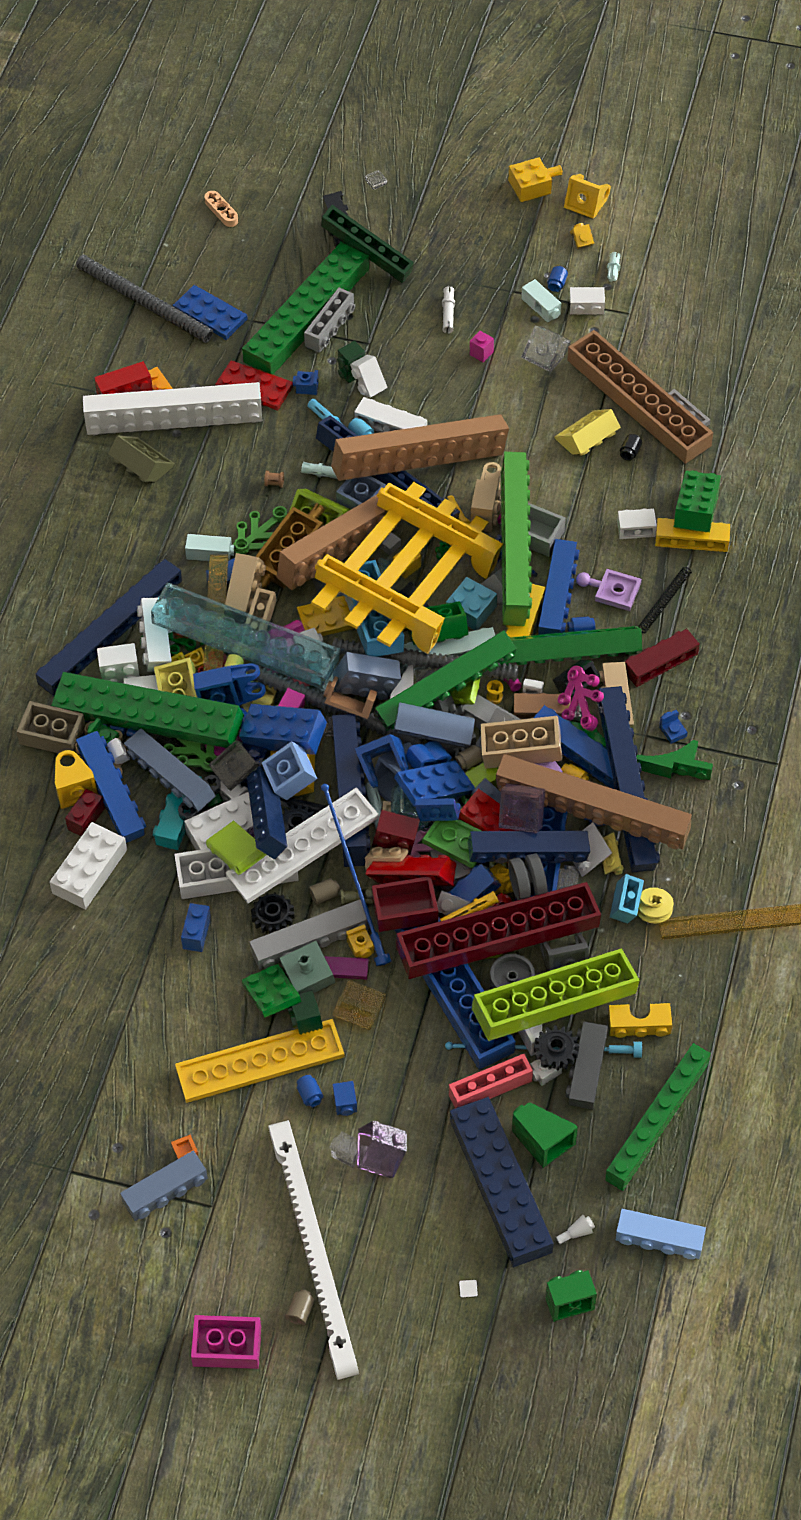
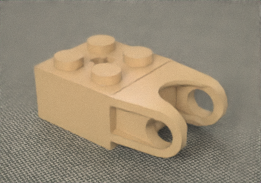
M494 462L484 465L481 480L477 479L471 505V521L477 515L489 522L483 530L485 532H492L493 525L497 526V512L500 511L501 501H498L501 497V467ZM493 467L496 468L497 471L495 473H490L487 471V469Z

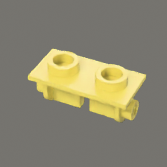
M613 832L603 838L612 854L602 862L605 874L614 872L616 875H620L624 867L621 865L617 846L618 841Z

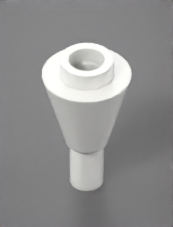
M582 1215L567 1231L558 1235L556 1239L559 1244H562L571 1238L593 1234L592 1229L595 1226L589 1216L585 1218Z

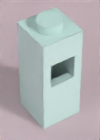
M534 279L522 287L521 299L546 322H550L561 315V302L537 280Z
M187 535L185 552L186 559L227 562L231 556H234L235 545H232L231 537Z

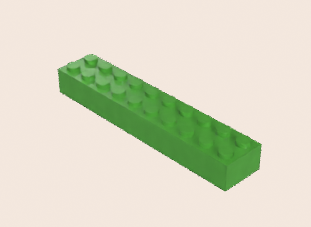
M504 452L501 468V538L503 543L502 620L503 625L525 626L526 619L530 618V609L532 608V598L530 597L532 582H529V577H531V566H529V562H531V551H529V546L531 545V535H529L531 521L528 520V516H530V505H528L530 500V490H528L530 475L527 472L529 471V460H526L525 452Z

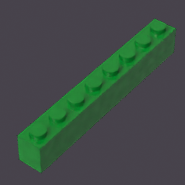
M638 626L509 637L517 648L514 654L515 657L508 662L502 661L500 664L506 663L509 666V663L516 662V665H525L527 661L545 663L548 659L559 662L564 661V658L570 657L571 660H580L582 656L600 658V655L607 654L610 657L618 656L619 653L635 655L637 651H642V629Z
M505 630L377 706L375 714L387 731L393 730L399 702L431 709L436 701L446 700L451 696V692L455 690L458 692L464 689L469 681L473 680L475 682L483 676L484 672H492L498 668V664L502 661L508 662L513 659L517 648Z
M694 1043L691 1045L606 1170L605 1181L624 1191L709 1065L710 1052Z

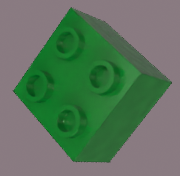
M582 1270L574 1271L570 1276L563 1278L557 1276L547 1282L545 1299L553 1322L595 1310L597 1293L589 1270L584 1272Z

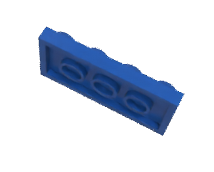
M193 285L173 304V307L211 328L213 333L225 340L248 320L247 314L196 285Z
M456 760L400 771L394 776L414 807L416 799H451L470 795L475 789Z

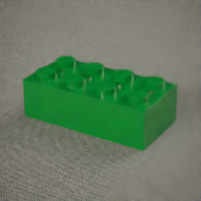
M685 470L675 510V528L710 532L719 496L721 475Z

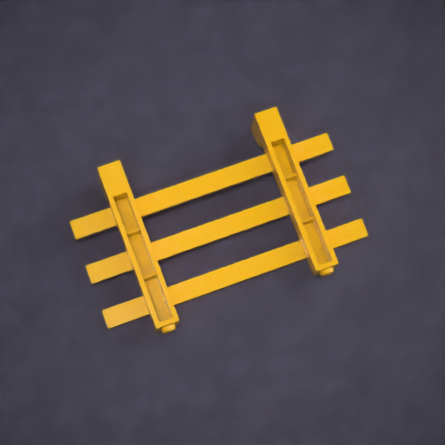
M413 482L404 491L388 483L377 494L379 498L377 506L388 511L387 514L347 561L343 563L327 554L316 563L315 578L326 585L312 600L311 604L325 611L336 596L342 592L358 601V604L344 619V623L357 629L370 612L375 610L391 619L377 637V641L390 647L406 627L412 630V639L416 646L428 654L437 643L444 617L423 605L465 553L472 556L471 563L474 570L480 576L487 579L496 567L503 543L482 533L489 522L476 515L469 525L452 517L451 514L457 508V505L449 500L444 499L436 508L419 499L426 491V488ZM401 519L420 528L377 581L358 571ZM433 536L451 545L410 598L391 589L393 584Z

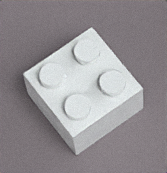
M135 643L97 648L100 673L103 680L124 683L123 678L140 676Z

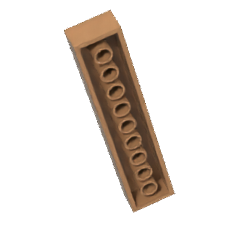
M595 330L568 346L567 361L685 464L712 446L713 432Z
M500 414L336 439L331 467L338 481L499 456L503 455L509 427Z
M506 754L503 755L496 773L497 789L503 794L517 795L522 800H532L540 806H550L562 813L569 812L577 818H587L598 825L606 824L614 830H624L635 837L643 836L651 842L667 844L672 849L684 848L691 828L692 814Z

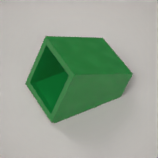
M530 1102L525 1106L520 1105L514 1110L512 1132L542 1168L576 1145L578 1127L574 1123Z

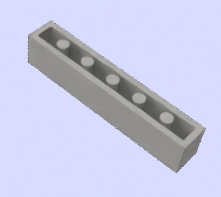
M359 899L250 941V950L259 970L280 963V957L314 941H317L319 947H327L337 940H345L346 931L364 924L367 930L370 926Z

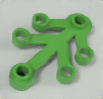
M283 506L275 507L273 509V517L259 528L260 513L252 511L249 514L251 535L245 538V533L248 530L247 523L244 521L238 522L236 525L238 538L233 543L235 545L234 552L247 554L250 550H261L267 541L263 543L253 542L255 540H268L273 532L266 531L277 522L281 523L287 515V509Z
M182 739L177 740L185 747H174L173 744H166L164 746L166 750L172 749L170 751L172 755H180L177 759L186 761L183 764L187 767H202L206 772L215 771L213 767L219 763V758L214 755L213 745L207 744L206 753L201 750V743ZM185 755H196L199 759H188Z

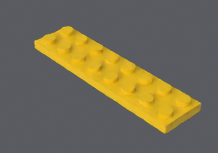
M333 1019L323 1021V1028L318 1029V1031L314 1030V1032L310 1031V1033L306 1032V1034L302 1033L301 1035L298 1029L176 1063L175 1067L186 1103L344 1058L345 1054Z

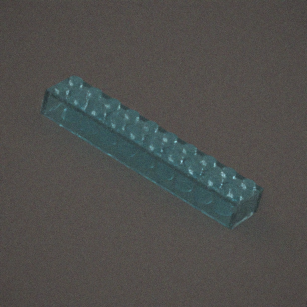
M168 582L151 610L152 624L224 652L239 655L245 660L322 690L325 689L339 662L340 649Z

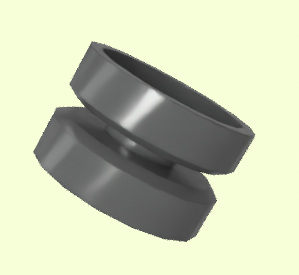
M536 853L527 855L524 862L519 857L508 860L510 882L517 901L529 898L531 894L536 896L547 893L544 869Z
M506 954L499 957L493 963L490 970V990L535 976L531 962L517 954Z

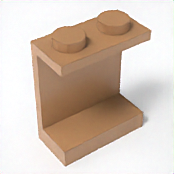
M335 676L333 682H328L323 695L327 697L325 704L368 719L377 691L370 689L366 703L334 692L338 677Z

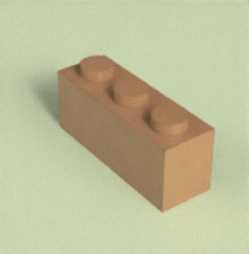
M514 693V716L521 720L534 718L545 705L562 717V712L569 708L570 703L567 706L558 703V696L561 693Z

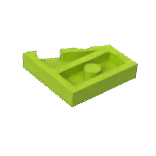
M480 679L475 682L473 680L466 683L467 686L458 692L457 690L451 692L454 704H475Z

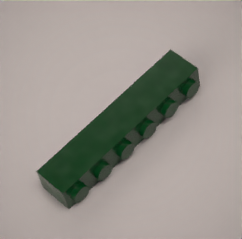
M331 205L322 216L321 226L350 247L369 255L371 262L401 283L412 272L413 261L335 206Z

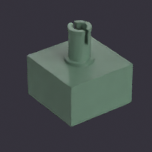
M317 941L280 957L290 982L299 994L312 990L315 993L336 983Z

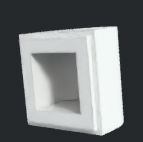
M525 678L523 693H543L544 682Z
M118 738L111 740L107 744L108 752H111L114 757V764H122L130 760L123 743Z

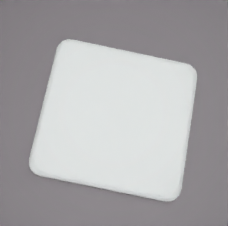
M476 1280L459 1282L461 1297H474L478 1295Z

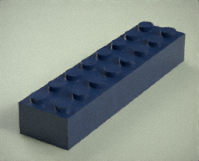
M355 714L332 715L338 799L355 788L366 798L364 770L355 748L362 746L360 722L356 721ZM369 825L345 840L354 867L365 866V857L371 848ZM343 849L344 867H349V864H348V861H347V858H346V855H345V852H344V849Z
M486 1097L450 1110V1123L512 1267L514 1268L552 1254L554 1243L490 1098Z

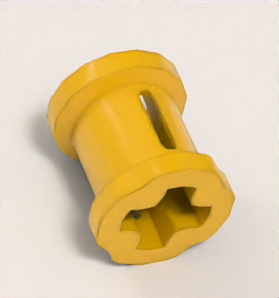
M498 680L488 682L486 699L494 704H499L503 698V684Z

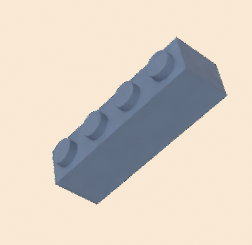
M193 1150L120 1193L122 1202L134 1221L144 1219L156 1208H163L175 1197L179 1198L185 1195L187 1190L192 1187L202 1185L208 1179L207 1171Z

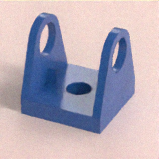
M389 734L355 748L372 788L378 787L372 758L393 751L401 771L410 770L402 741L394 735Z

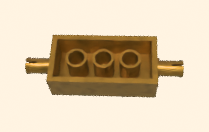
M315 503L308 514L292 507L255 556L264 561V565H266L265 574L261 576L260 580L262 589H266L270 582L285 589L286 585L277 578L280 551L324 526L323 522L318 520L325 511L323 506Z

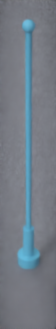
M634 1041L633 1046L609 1045V1047H605L604 1051L633 1054V1058H642V1042ZM452 1042L445 1044V1048L448 1050L452 1048H465L463 1044H453ZM515 1045V1049H527L525 1045Z

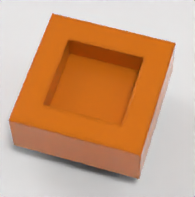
M191 1135L171 1142L177 1159L193 1150L197 1156L199 1155Z

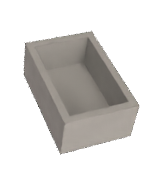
M528 503L530 505L528 520L531 521L529 531L531 545L529 549L549 557L553 551L555 539H560L565 531L566 518Z

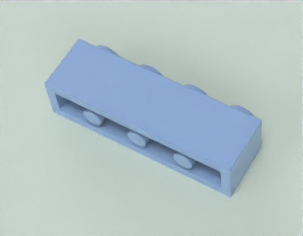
M621 1209L615 1240L624 1245H639L646 1250H661L668 1255L679 1254L687 1259H700L706 1227Z

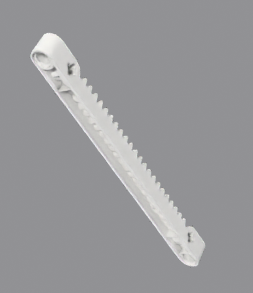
M287 1120L268 1125L276 1159L282 1164L287 1189L291 1197V1204H293V1211L295 1212L299 1233L301 1234L306 1258L310 1266V1273H312V1280L314 1281L319 1305L321 1306V1313H323L325 1328L327 1329L328 1337H330L329 1352L336 1378L340 1380L359 1375L290 1122Z

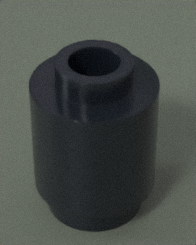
M629 434L626 436L620 448V456L624 460L631 461L637 456L642 446V440L638 435Z

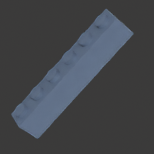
M139 729L124 743L128 749L126 753L132 760L137 759L138 764L144 770L146 768L149 769L152 777L155 779L159 778L165 788L168 789L170 787L172 793L177 798L182 797L183 802L189 808L194 807L197 811H200L215 797L214 792L204 780L144 730Z

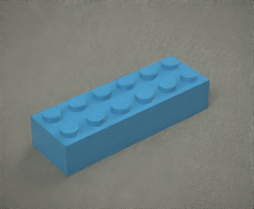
M376 560L366 561L358 570L376 581L381 576ZM344 594L351 612L358 604V601ZM372 610L357 628L365 654L377 657L404 652L403 631L390 647L377 641V637L391 619L375 610Z

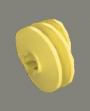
M660 888L643 890L638 908V916L643 921L654 924L668 920L673 912V898L668 892Z

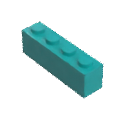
M172 792L166 797V807L160 812V822L158 826L155 825L153 837H155L156 845L178 850L186 832L184 820L179 817L178 807L183 802V798H177ZM184 809V814H185L186 812L191 813V810H190V809H189V810H185V809Z

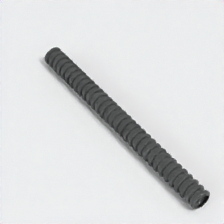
M84 254L77 259L76 267L117 290L122 295L129 297L134 302L141 304L146 309L153 311V313L202 340L204 343H207L212 338L213 330L119 276L114 271L107 269Z
M338 638L333 640L332 653L334 655L336 653L338 655H345L346 652L366 655L361 641L355 643L354 640L350 642L348 639L346 641L344 639L338 640ZM404 648V652L377 656L398 660L402 665L406 663L408 666L413 664L414 667L419 665L420 668L425 666L427 669L431 667V669L437 668V670L459 658V656L455 658L453 655L448 657L447 654L442 656L441 653L439 655H436V653L430 654V652L427 654L423 651L419 652V650L413 651V649L408 651L407 648ZM499 663V667L492 672L486 671L482 674L483 677L489 676V678L495 677V679L499 677L501 680L506 678L507 681L512 679L515 682L518 676V665L512 666V664H509L508 666L506 663H503V665Z
M259 665L260 675L253 680L254 682L258 681L263 683L264 686L273 687L275 691L279 690L280 693L286 692L287 688L305 695L306 704L311 703L313 707L316 705L318 709L328 710V713L332 712L333 715L352 714L325 704L327 697H324V693L321 694V691H315L314 688L310 689V686L305 687L303 683L300 685L298 681L294 682L293 679L288 680V677L283 678V675H278L276 672L272 673V670L267 671V668L262 669ZM249 670L247 674L254 673L256 670ZM374 713L369 714L368 719L355 715V719L360 722L361 727L370 728L372 732L377 731V734L382 733V736L394 735L400 738L404 744L410 742L412 745L423 742V738L395 733L392 729L387 731Z

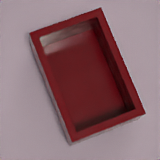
M431 876L372 886V900L379 932L438 922V907Z

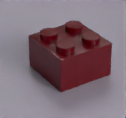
M381 810L372 847H382L384 849L399 847L401 849H408L407 855H410L420 820Z

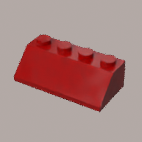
M406 855L401 862L373 861L365 874L378 884L431 876L433 886H454L456 863L446 855H439L438 858H432L429 855H420V857Z

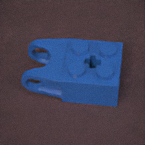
M253 663L231 665L193 674L197 698L238 705L240 707L242 704L263 697L266 693L263 683L250 682L260 675L259 666ZM249 670H256L254 673L246 674ZM255 689H261L258 693L252 692Z

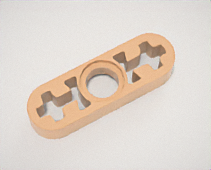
M208 191L205 194V204L225 226H236L238 224V214L218 192ZM219 207H224V208H226L225 210H222V211L217 210Z

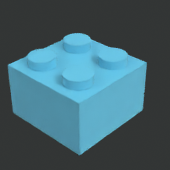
M466 577L446 601V604L460 601L466 613L467 626L473 630H478L497 607V593Z

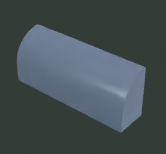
M399 702L393 732L468 748L471 745L475 719Z

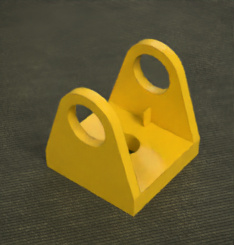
M582 174L572 175L569 178L564 208L594 219L608 199L611 186L609 184L599 186L584 180V175ZM580 194L585 195L586 201L580 198Z
M71 750L60 752L55 762V787L60 807L64 809L74 806L85 789L96 794L98 793L92 770L77 753ZM64 756H72L75 759L71 766L66 767L60 764V760Z

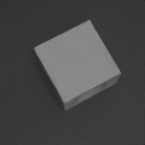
M390 532L379 545V548L388 555H391L401 546V539Z

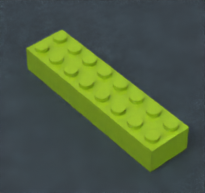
M621 948L475 994L472 1010L487 1040L490 1041L634 995L637 992L640 980Z

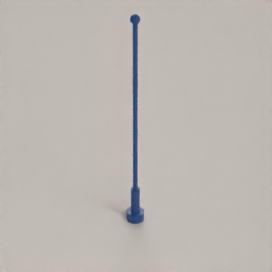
M323 784L321 786V789L325 792L366 918L368 920L372 932L370 936L377 954V957L374 958L376 966L388 964L392 962L390 954H385L378 932H375L340 824L338 822L328 792L329 786L327 784Z

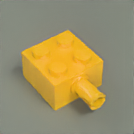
M540 157L510 165L508 181L520 202L551 194L552 178L563 175V171L560 165L546 168Z

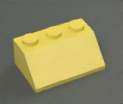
M612 409L593 410L554 437L572 455L580 454L582 456L587 454L591 447H596L603 443L602 440L604 438L615 435V431L621 427Z
M190 657L154 667L158 690L197 697L193 674L197 672Z

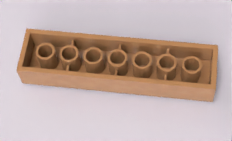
M377 495L280 551L277 578L289 589L293 590L298 586H302L309 579L315 578V565L319 559L322 560L327 554L341 562L344 558L353 554L388 512L377 506L379 499Z

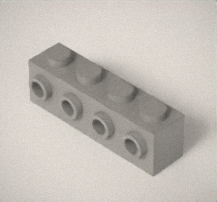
M341 288L336 290L304 332L305 347L320 353L324 347L328 346L329 340L332 336L336 335L338 328L341 324L345 323L347 316L355 309L354 293Z

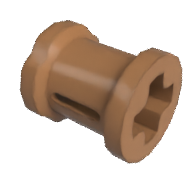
M266 470L264 485L266 487L268 485H275L283 488L284 472L270 473Z

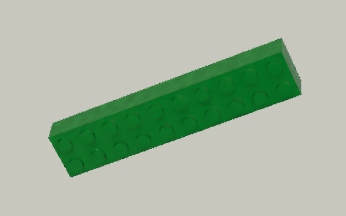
M340 242L242 348L243 362L273 375L305 341L304 332L336 290L341 288L350 291L368 272L369 255Z
M63 672L51 705L83 713L86 721H95L96 718H99L102 724L137 731L142 729L147 733L228 749L234 748L244 718V713L238 705Z

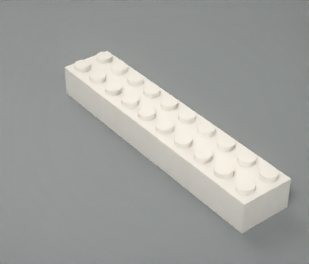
M259 382L83 396V411L87 435L263 421Z

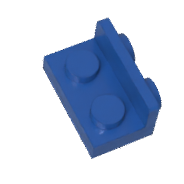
M455 798L416 799L415 803L420 821L459 819L461 806L460 803L455 802Z

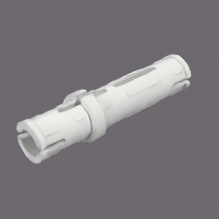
M445 287L443 289L444 299L442 300L443 332L446 333L448 328V333H452L453 308L455 307L454 288L451 287L449 292V287Z

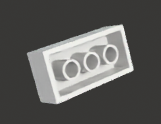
M249 792L184 821L186 834L196 850L209 849L206 845V840L233 820L255 838Z
M91 822L50 880L52 894L86 910L127 851L125 838Z

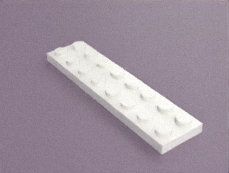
M357 788L332 803L345 840L379 818L376 810ZM329 805L286 833L288 847L275 860L266 855L241 875H238L231 869L225 872L227 878L247 903L252 902L341 843Z

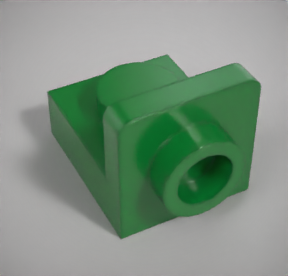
M96 718L87 729V734L98 731L100 737L104 736L107 744L120 736L117 731L103 725L99 718Z

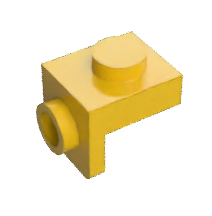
M579 223L574 225L570 233L574 236L577 249L593 245L594 240L589 224Z

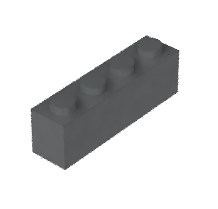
M583 1021L582 1028H578L577 1040L580 1041L578 1058H574L576 1060L575 1066H571L569 1078L572 1079L571 1086L567 1085L565 1096L569 1098L570 1106L592 1110L594 1108L608 1026Z

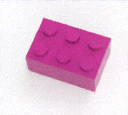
M194 1315L191 1351L193 1367L259 1369L260 1317Z

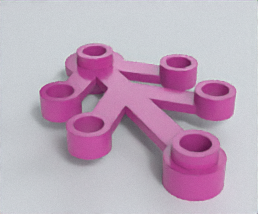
M573 666L567 675L569 683L566 690L558 696V703L564 706L570 703L569 708L562 712V718L572 721L579 703L582 713L580 723L584 729L593 731L598 725V719L590 714L586 697L599 703L603 700L604 694L599 690L592 691L583 688L582 682H587L588 685L596 687L600 679L594 674H585L580 666ZM574 687H575V690H576V691H575L574 696H573L572 701H571V697H570V696H571V694H572V692H573V689H574Z

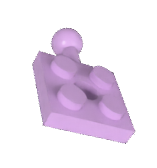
M606 569L602 581L590 578L589 574L585 572L579 573L576 577V582L581 587L590 585L599 588L595 601L627 611L631 610L642 580ZM621 588L623 591L616 592L613 589Z

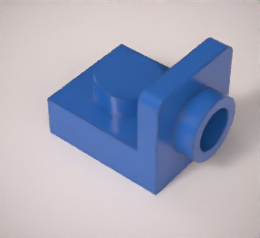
M677 710L666 712L660 717L659 728L670 744L687 737L688 734L678 719L679 713Z

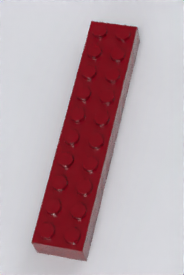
M584 882L397 933L396 947L408 979L598 928L601 912L588 883Z

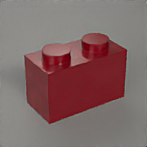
M85 789L65 817L67 829L82 836L91 822L95 823L105 809L103 797Z

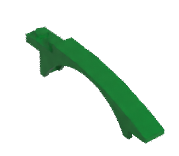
M570 721L574 727L584 731L588 737L601 743L606 749L605 739L596 728L593 731H588L582 727L581 723ZM692 740L681 749L668 754L636 756L637 762L641 764V771L670 779L672 772L681 776L696 777L701 780H710L712 774V763L695 760L698 748L697 740Z

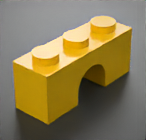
M670 1003L650 1004L648 1016L643 1019L635 1018L631 1014L629 1004L609 1005V1036L623 1038L625 1036L645 1037L646 1035H656L662 1037L671 1034L672 1017Z

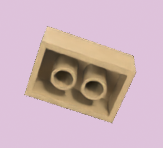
M236 553L224 608L230 611L233 610L236 613L249 614L256 589H262L260 580L266 570L264 561L258 557Z

